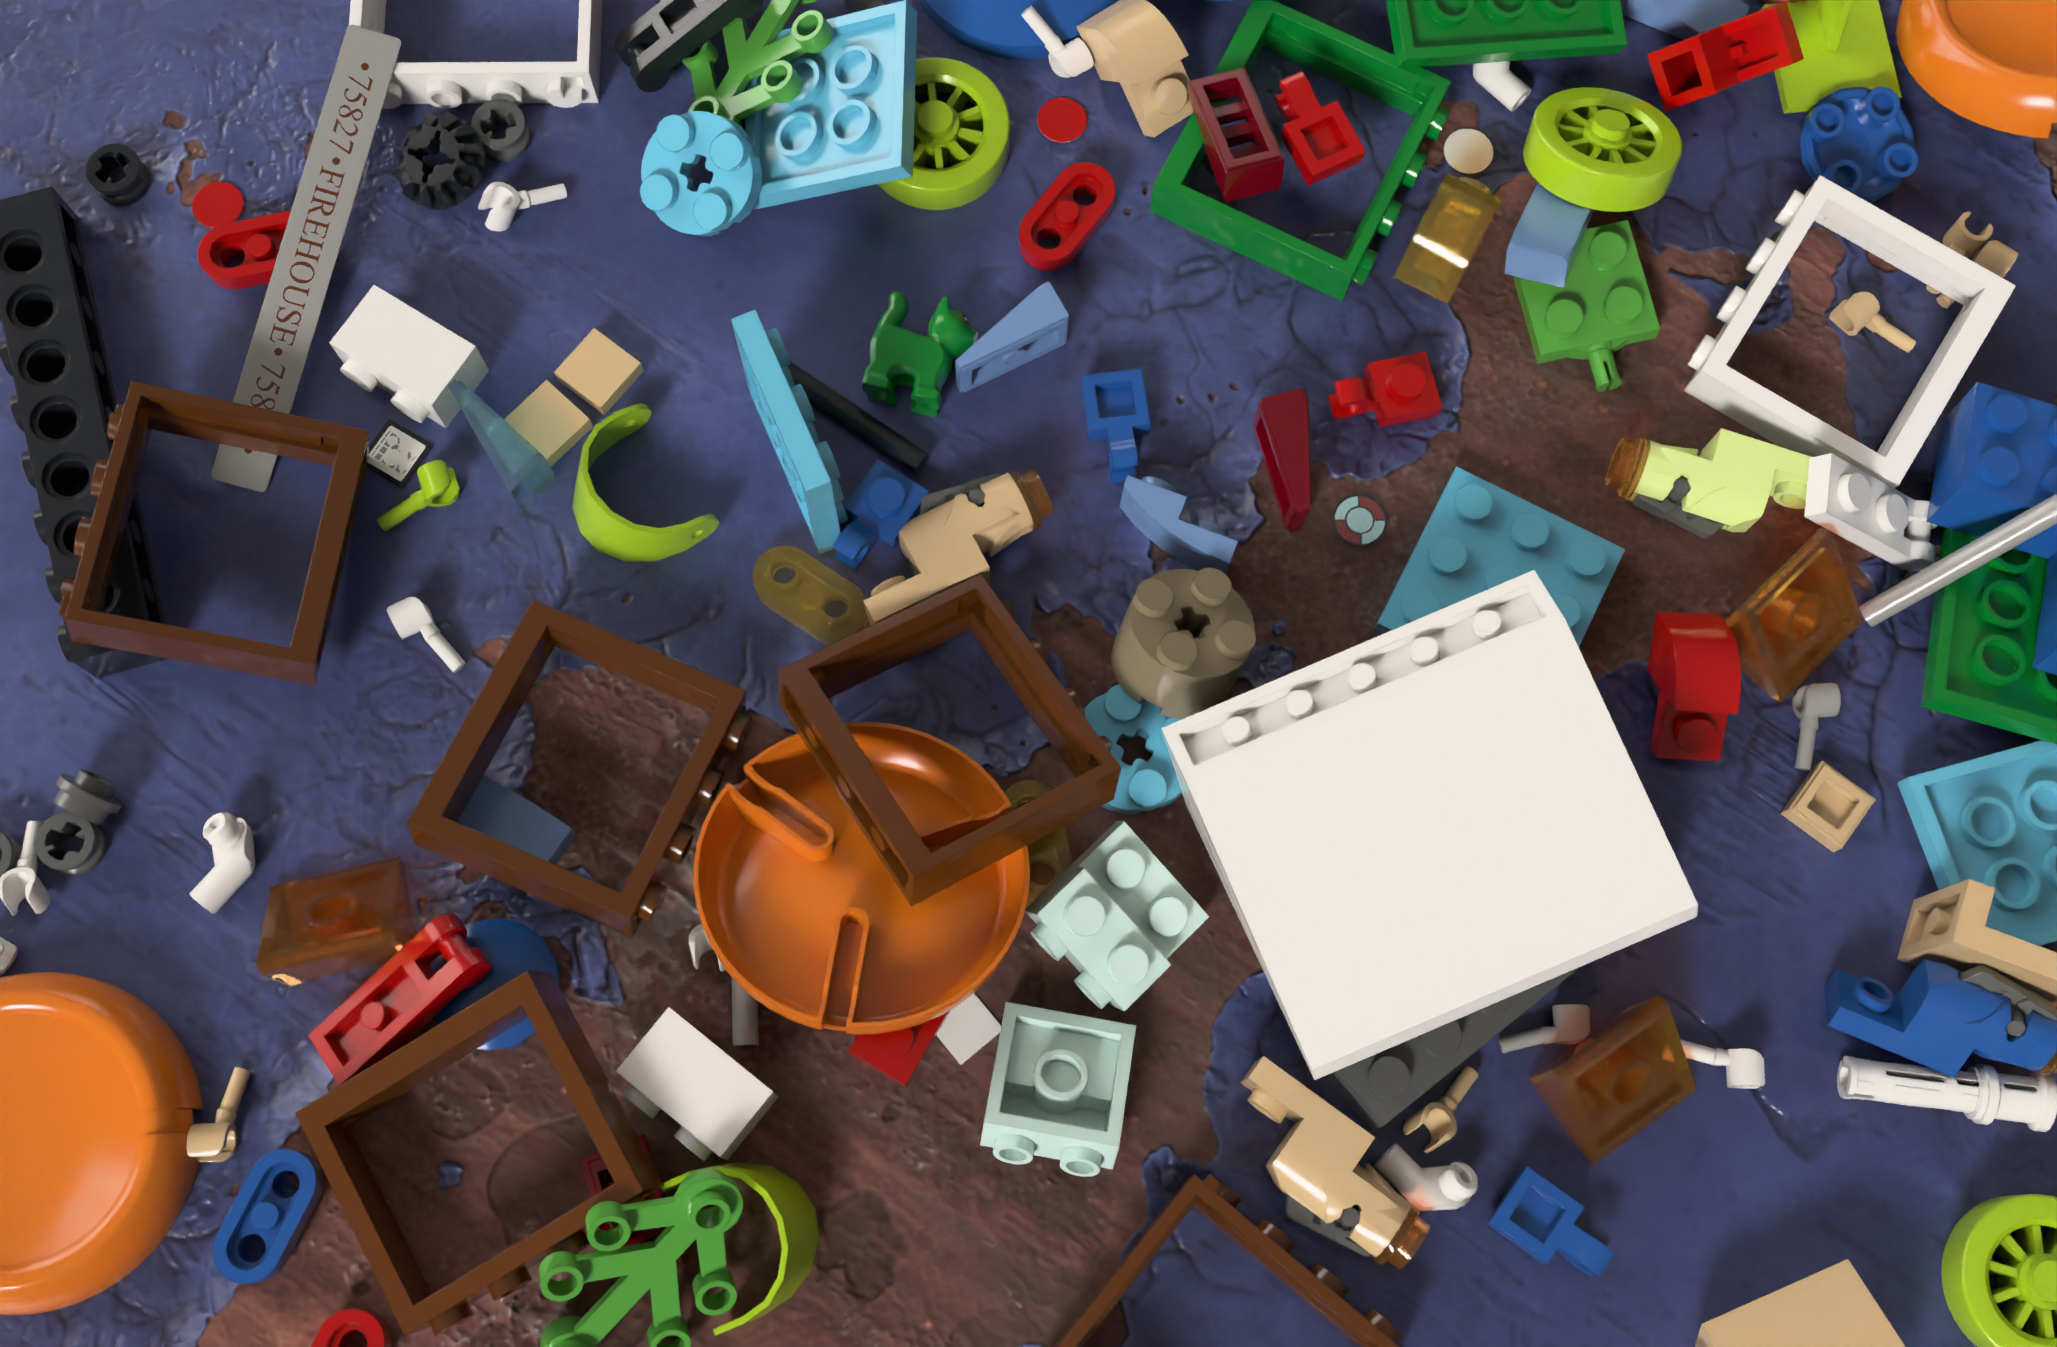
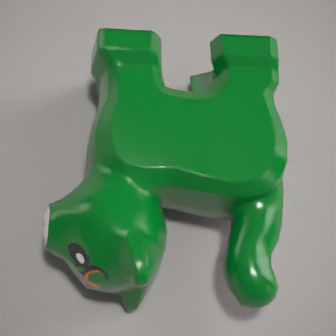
M894 291L888 297L889 307L878 322L870 342V364L865 370L862 382L863 392L867 393L868 401L895 408L897 395L894 392V387L898 384L913 387L911 411L930 417H937L942 403L941 388L950 375L953 361L978 341V331L971 326L964 312L951 307L949 297L947 296L940 300L936 311L929 321L928 337L904 329L900 326L909 310L908 300L902 292Z

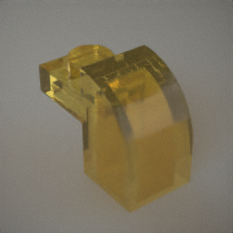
M1447 173L1424 214L1394 278L1448 304L1490 226L1502 199L1493 196L1491 190L1486 185L1475 179L1467 177L1458 179Z

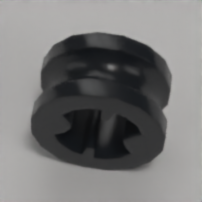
M119 143L104 145L97 148L86 162L85 175L89 183L108 204L129 206L144 197L150 187V174L147 167L140 161L137 153L129 146ZM121 167L126 177L115 183L109 173Z

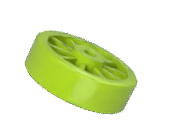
M928 57L916 59L915 95L927 93L928 102L920 105L915 100L913 177L880 183L878 185L891 197L912 207L926 210L957 208L981 197L1001 176L1009 155L1010 116L1008 107L995 83L977 68L950 58ZM936 92L952 94L946 103L936 99ZM968 101L975 105L973 108L962 111ZM949 162L953 165L951 167L943 168V165ZM926 164L935 166V169L924 167L926 166Z
M1580 87L1552 94L1538 105L1524 144L1523 157L1526 167L1532 176L1545 189L1557 197L1588 209L1606 212H1626L1650 206L1667 193L1682 155L1683 143L1677 128L1670 119L1651 104L1616 90Z
M2043 1194L2001 1196L1987 1200L1967 1212L1950 1233L1943 1252L1941 1267L1944 1296L1955 1322L1967 1338L1977 1347H2057V1338L2054 1336L2053 1323L2057 1326V1197ZM2041 1226H2048L2050 1228L2042 1240ZM2013 1231L2015 1234V1240L2010 1235V1233H2012ZM1994 1252L2002 1259L2001 1263L1991 1261ZM1989 1274L1996 1276L1997 1287L1992 1289L1990 1287ZM2006 1300L2007 1304L2001 1312L1997 1303ZM2025 1323H2026L2027 1333H2025L2024 1331H2022V1328H2023V1326H2024Z

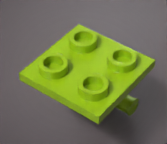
M1807 0L1787 2L1804 59L1774 70L1784 114L1811 111L1820 99L1844 88L1864 87L1873 90L1877 87H1886L1894 91L1899 99L1902 98L1878 0ZM1778 3L1764 4L1762 9L1768 8Z

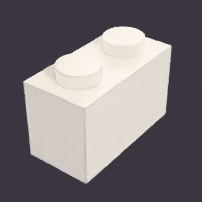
M376 285L372 286L329 342L344 363L340 371L353 383L368 392H372L378 386L393 396L390 400L391 403L411 419L422 423L428 417L445 428L449 426L489 372L475 345Z
M670 1007L667 1008L616 1070L619 1075L630 1083L622 1094L653 1119L662 1109L677 1121L681 1127L674 1134V1137L703 1161H706L712 1152L720 1158L728 1160L779 1097Z

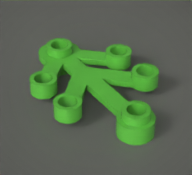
M772 0L750 36L748 35L746 18L736 17L723 27L722 31L729 70L719 87L714 70V64L717 62L719 53L717 47L710 40L683 59V64L691 71L696 99L688 112L705 111L721 115L742 127L743 118L775 103H787L796 98L802 89L803 80L789 61L807 52L817 53L825 49L833 38V28L819 11L808 10L796 18L792 25L791 34L777 41L775 39L798 3L809 4L817 0ZM762 75L761 85L743 92L750 80Z
M700 1169L690 1173L681 1181L674 1196L622 1205L615 1201H604L594 1205L586 1215L585 1224L590 1245L599 1251L581 1254L558 1251L545 1257L539 1267L541 1291L546 1298L562 1302L577 1296L581 1292L584 1283L615 1277L620 1278L583 1317L564 1316L549 1323L541 1334L540 1347H598L597 1344L649 1289L653 1322L647 1330L649 1347H691L688 1325L681 1317L676 1260L696 1240L700 1272L695 1276L692 1288L697 1308L706 1315L715 1316L729 1311L734 1306L737 1292L733 1276L726 1268L724 1232L738 1221L743 1209L742 1195L736 1182L721 1171ZM706 1205H716L710 1209L700 1210ZM605 1222L619 1223L614 1229L608 1231L597 1229L599 1225ZM666 1227L652 1242L623 1246L628 1241L631 1231ZM559 1272H569L572 1274L564 1280L551 1279L553 1275ZM713 1287L724 1288L720 1293L714 1295L705 1294L707 1290ZM667 1336H678L676 1340L670 1343L659 1342Z

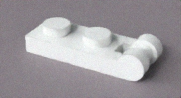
M1833 453L1809 459L1805 518L1898 568L1909 571H1921L1935 563L1936 546L1930 543L1931 530L1935 529L1938 525L1926 522L1930 501L1914 500Z

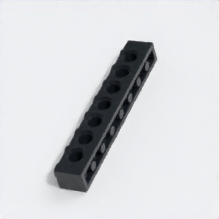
M51 186L0 200V321L2 322L5 339L0 340V357L7 372L14 378L17 395L10 397V407L15 422L21 431L25 432L28 451L22 453V465L28 481L37 490L40 508L35 509L33 512L34 524L40 539L48 546L52 566L47 567L45 570L46 582L53 599L58 604H61V585L66 577L75 579L81 557L74 555L75 536L80 520L83 517L89 519L93 517L98 498L91 496L92 476L99 459L109 460L114 440H109L107 437L110 412L115 413L118 403L77 216ZM40 260L35 267L27 270L32 263ZM52 313L45 323L37 326L44 316ZM60 368H64L62 374L58 378L48 382L50 376L55 371H57ZM77 422L76 427L69 435L59 439L61 432L68 425ZM89 478L85 489L79 494L71 496L75 485L81 480ZM135 489L107 593L114 592V598L109 607L102 612L166 624L137 490ZM65 620L64 625L59 626L57 629L59 644L66 659L71 663H75L97 679L167 659L74 642L71 640Z

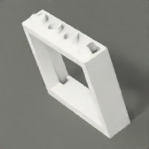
M351 0L349 25H357L384 34L386 0ZM579 0L577 61L399 62L395 64L382 108H396L401 104H431L439 108H455L461 104H484L495 99L507 100L515 103L517 106L521 103H550L564 108L575 107L580 103H599L602 0Z
M1820 175L1805 195L1794 190L1785 206L1777 215L1775 222L1783 226L1782 231L1775 242L1766 237L1750 259L1745 269L1753 273L1754 276L1745 290L1735 286L1720 308L1716 318L1725 322L1716 339L1706 334L1692 354V358L1687 365L1696 369L1684 391L1780 447L1811 457L1833 453L1895 489L1901 483L2016 285ZM1814 221L1964 305L1877 452L1726 365Z

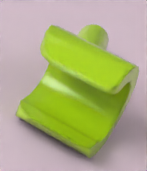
M443 460L431 461L419 467L417 475L421 490L414 492L409 498L379 517L377 521L382 529L387 532L416 511L422 510L427 506L441 507L455 502L459 496V484L454 469L451 467L447 468Z

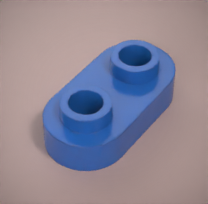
M278 1149L265 1154L255 1163L214 1239L213 1260L218 1271L226 1279L239 1284H256L273 1278L282 1270L323 1192V1172L319 1163L311 1155L298 1150ZM294 1172L299 1178V1188L293 1196L287 1198L281 1192L280 1184L286 1174ZM259 1235L263 1238L266 1248L264 1255L254 1262L247 1254V1245L254 1236Z

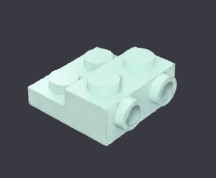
M1118 820L1025 909L1028 916L1037 924L1030 932L1037 943L1057 961L1065 955L1081 973L1074 980L1079 989L1100 1009L1109 1004L1122 1011H1126L1171 966L1167 958L1209 918L1208 914L1124 821Z
M1006 1002L980 1145L992 1147V1153L997 1159L1010 1164L1021 1165L1030 1163L1033 1160V1155L1060 1160V1168L1075 1176H1095L1100 1172V1168L1113 1170L1120 1146L1136 1025Z

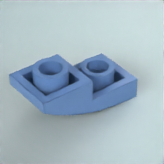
M1128 475L1123 486L1120 508L1130 521L1164 552L1196 571L1203 568H1215L1226 574L1238 541L1227 537L1226 531L1213 523L1202 520H1194L1192 523L1181 520L1187 496L1176 493V488L1170 483L1155 477L1147 476L1140 480Z
M484 775L457 822L555 865L577 836L571 827L553 815Z

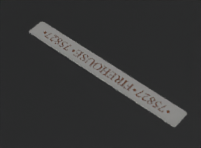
M349 25L347 27L233 402L288 414L291 412L401 47V41L397 37L357 25ZM220 444L211 476L214 480L264 492L268 488L277 455Z

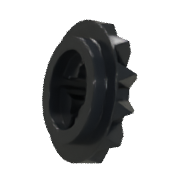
M448 112L445 116L425 114L423 122L418 126L405 127L406 139L401 147L393 148L398 161L397 168L392 174L399 181L403 189L402 194L416 204L432 210L448 209L465 201L479 185L485 169V148L478 132L466 121ZM440 150L453 160L455 164L436 165L433 169L425 164L426 162L423 161V157L428 156V154H438Z

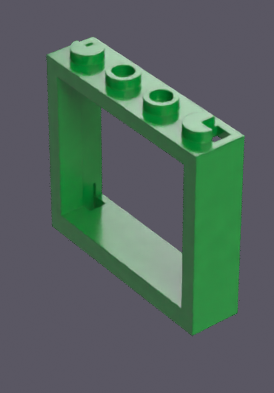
M1253 0L1213 75L1245 67L1249 76L1264 48L1413 116L1414 119L1343 259L1189 188L1207 154L1194 110L1154 182L1149 212L1343 302L1352 282L1363 286L1379 254L1370 249L1377 233L1388 237L1400 214L1403 203L1394 199L1401 185L1411 189L1415 185L1428 155L1419 152L1425 138L1428 137L1437 141L1451 110L1441 105L1451 81L1420 66L1397 69L1395 55L1277 1ZM1237 97L1210 104L1212 108L1232 104Z

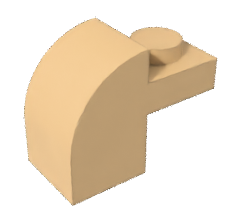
M1119 0L1076 26L1083 42L1091 53L1100 79L1121 84L1144 136L1156 137L1192 114L1193 107L1187 92V81L1190 80L1181 62L1183 58L1188 56V53L1170 22L1154 5L1146 0Z

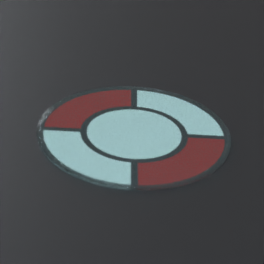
M1351 495L1337 505L1333 514V524L1336 532L1344 541L1357 546H1365L1376 542L1383 535L1386 529L1387 518L1383 507L1375 499L1366 495Z

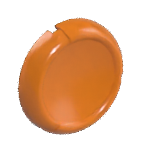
M1901 0L1896 20L1897 46L1909 73L1932 98L1954 113L1977 124L2015 135L2048 139L2052 123H2057V0Z
M878 722L844 723L930 853L1011 812L1012 804L997 782L982 766L953 745L935 736L909 727ZM799 734L785 738L751 759L744 766L746 779L736 788L728 782L721 790L705 818L696 845L693 871L696 906L707 939L725 970L741 988L771 1011L796 1023L819 1030H824L825 1028L834 1031H845L846 1034L855 1035L899 1031L923 1024L960 1005L993 975L1007 955L1022 923L1029 895L1030 864L1027 846L911 907Z
M59 972L22 973L0 977V1315H31L59 1310L89 1299L122 1280L157 1248L171 1230L183 1210L198 1171L200 1162L196 1158L188 1156L186 1146L188 1132L194 1122L193 1111L203 1110L198 1079L187 1052L170 1026L150 1006L120 987L99 979Z

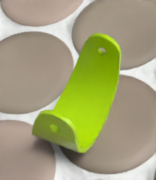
M642 403L618 410L595 425L582 448L572 505L580 533L599 552L624 562H656L684 552L710 536L719 525V521L714 514L703 515L686 523L664 528L634 524L614 513L595 492L588 473L589 469L601 454L648 422L652 411L646 404Z
M735 1162L702 1168L715 1169L727 1176L739 1178L762 1195L777 1220L782 1247L778 1277L765 1300L744 1316L713 1329L715 1336L763 1317L790 1299L812 1270L820 1240L815 1207L798 1182L773 1166ZM697 1170L688 1171L664 1182V1187L661 1188L662 1193L677 1189L687 1175Z

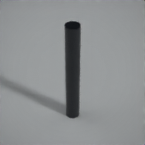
M790 361L788 368L794 384L802 385L811 405L914 474H918L923 469L929 459V453Z

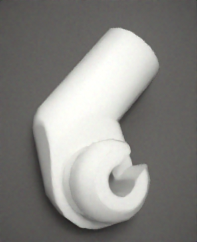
M1510 61L1473 64V77L1476 82L1511 112H1514L1531 93L1532 89L1509 70Z
M220 812L213 815L204 825L203 837L212 845L214 867L189 893L195 901L212 914H216L252 875L255 869L253 832L244 819L240 817L235 818L228 812Z
M1397 1143L1391 1146L1373 1165L1403 1198L1412 1203L1411 1206L1420 1211L1458 1209L1466 1205L1478 1189L1477 1175L1469 1165L1463 1162H1453L1450 1166L1421 1168Z

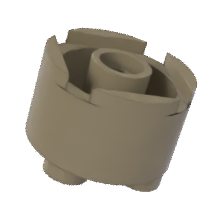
M1203 568L1199 571L1173 569L1160 572L1143 580L1135 591L1116 635L1111 653L1114 674L1123 690L1139 704L1144 698L1148 702L1162 707L1159 714L1171 718H1187L1220 704L1230 692L1256 643L1254 619L1247 604L1232 588L1231 580L1222 571L1215 568Z

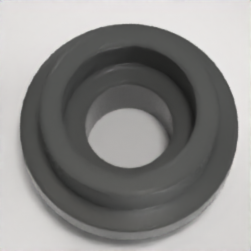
M80 769L76 777L61 774L56 782V785L61 789L53 801L69 813L91 823L103 825L110 813L118 814L123 806V803L113 796L117 785L89 770Z

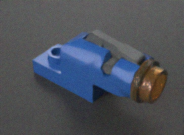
M1922 960L1899 994L1892 992L1878 980L1870 977L1858 978L1838 969L1834 971L1824 987L1827 1026L1951 1077L1957 1075L1972 1052L1983 1058L2023 1067L2042 1076H2047L2051 1073L2057 1074V1007L2054 1003L2029 988L2020 986L1987 965H1978L1964 972L1944 963Z

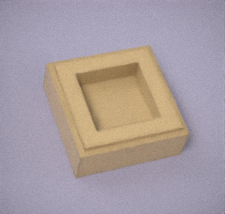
M593 328L554 371V374L560 383L605 416L644 370L641 362Z
M547 379L502 421L506 430L549 469L593 428L591 420Z
M1821 761L1814 765L1780 814L1834 853L1843 848L1876 799L1830 765Z

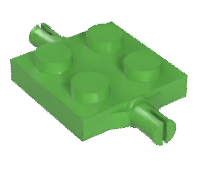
M1628 220L1586 228L1564 288L1513 276L1537 364L1563 358L1589 360L1596 384V391L1605 392L1607 386L1610 391L1622 384L1614 360V352L1627 344L1655 339L1660 331L1659 322Z

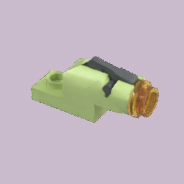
M1723 428L1702 449L1700 456H1697L1698 449L1663 445L1639 437L1636 442L1622 438L1612 456L1605 480L1607 486L1618 489V496L1633 502L1636 507L1660 519L1664 518L1701 538L1707 539L1719 529L1730 532H1746L1762 517L1769 495L1773 496L1776 503L1784 507L1805 509L1809 459L1811 456Z

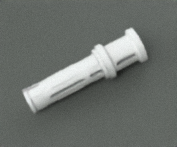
M1844 1056L1838 1067L1837 1088L1840 1097L1843 1099L1872 1100L1964 1112L1968 1119L1977 1124L1989 1125L1994 1119L2026 1123L2031 1130L2040 1132L2050 1130L2057 1114V1086L2051 1073L2034 1071L2028 1077L1997 1073L1991 1065L1977 1064L1975 1067L1971 1066L1966 1072L1959 1071L1955 1077H1951L1925 1066L1872 1061L1852 1056Z

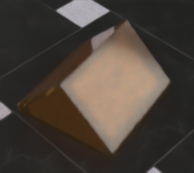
M1820 528L1791 553L1724 619V622H1726L1735 636L1739 650L1741 670L1772 699L1781 703L1864 621L1832 532Z
M401 856L271 886L256 960V966L260 975L285 985L293 986L385 964L416 935L405 867Z
M1660 995L1631 1005L1529 1078L1532 1085L1583 1156L1592 1165L1697 1090L1668 1001Z

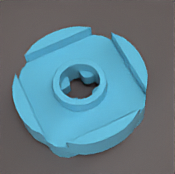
M690 111L681 115L672 114L666 116L659 122L657 130L649 140L643 155L641 166L642 184L640 187L643 203L647 208L655 211L660 220L667 226L686 234L713 236L723 233L721 231L728 229L734 222L740 223L753 210L762 185V167L759 156L753 154L752 146L746 139V137H750L736 122L710 112ZM705 157V168L713 172V179L711 183H701L698 190H696L693 186V179L690 177L691 167L694 164H698L700 158Z
M1120 684L1110 688L1107 693L1091 701L1084 709L1085 718L1098 736H1106L1112 742L1110 753L1121 766L1114 800L1101 807L1124 815L1140 814V811H1152L1158 807H1165L1173 803L1182 794L1161 729L1182 719L1159 714L1162 707L1156 706L1144 698L1139 704L1123 690ZM1135 735H1138L1147 740L1145 748L1152 753V757L1148 762L1137 758L1131 766L1121 760L1124 750L1121 746L1117 745V742L1123 737L1131 740Z

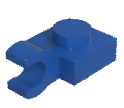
M1142 368L1081 375L1080 390L1088 441L1107 439L1108 463L1112 484L1125 482L1128 475L1137 478L1135 468H1138L1139 463L1134 436L1149 434L1151 425Z
M878 459L844 504L847 518L852 522L846 526L833 544V549L838 551L834 556V560L855 573L879 539L895 548L899 543L898 532L908 521L919 516L922 497L929 494L930 491Z
M1528 1166L1521 1169L1486 1222L1487 1225L1541 1264H1548L1555 1252L1559 1251L1567 1261L1590 1277H1593L1594 1274L1601 1276L1615 1254L1606 1245L1574 1224L1585 1207Z

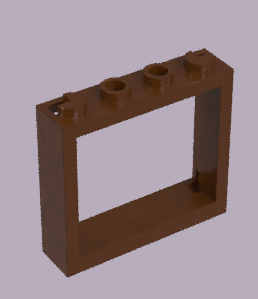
M131 381L124 405L117 404L115 413L110 412L107 437L109 440H114L109 460L99 459L94 468L91 496L98 499L92 519L83 517L77 528L74 555L81 557L76 577L75 579L66 577L60 588L62 601L58 616L64 617L71 640L316 686L368 463L369 430ZM152 430L333 467L290 647L102 612Z
M981 574L778 670L779 705L911 907L1114 800L1121 766L1110 753L1112 742L1106 736L1097 735L1085 718L1083 704L1076 692L1068 686L1062 687L1050 670L1049 659L1041 644L1033 638L1028 640L1016 623L1015 613L1008 599L1000 601ZM971 630L1076 778L930 853L828 699Z
M532 600L407 821L413 840L420 847L633 938L642 919L650 922L656 909L660 910L667 893V886L661 884L671 862L681 865L686 858L696 835V828L690 826L700 805L709 808L714 802L725 772L718 770L727 750L738 752L744 742V734L752 720L751 716L746 715V690ZM555 646L712 713L621 893L457 823Z
M528 970L295 1112L404 1335L431 1327L436 1337L453 1326L464 1323L474 1316L469 1306L471 1303L489 1292L493 1300L497 1301L532 1281L527 1269L539 1263L548 1255L558 1251H568L577 1254L587 1248L590 1243L586 1235L585 1218L588 1211L594 1205L604 1201H615L621 1205L645 1201L644 1198L664 1187L551 972ZM529 1018L615 1183L432 1294L349 1127L521 1021ZM612 1221L608 1222L611 1229H614L619 1224Z
M1209 1174L1204 1182L1196 1175L1186 1178L1054 1347H1083L1192 1207L1358 1347H1400L1397 1343L1403 1335L1392 1327L1386 1318L1371 1308L1365 1316L1361 1315L1343 1299L1349 1291L1343 1282L1318 1263L1314 1265L1311 1271L1305 1268L1289 1254L1295 1243L1287 1235L1264 1218L1255 1226L1235 1209L1241 1202V1198L1232 1189L1225 1187Z

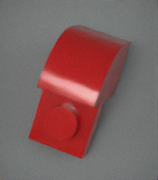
M1787 1L1747 16H1742L1647 54L1665 111L1716 94L1740 82L1789 66L1804 59Z
M1657 612L1647 667L1648 672L1660 689L1650 749L1654 756L1660 759L1720 761L1728 714H1738L1740 704L1741 664L1735 636L1721 615Z

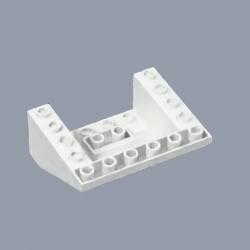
M1535 570L1161 728L1188 811L1314 1080L1697 917L1698 903L1567 621Z

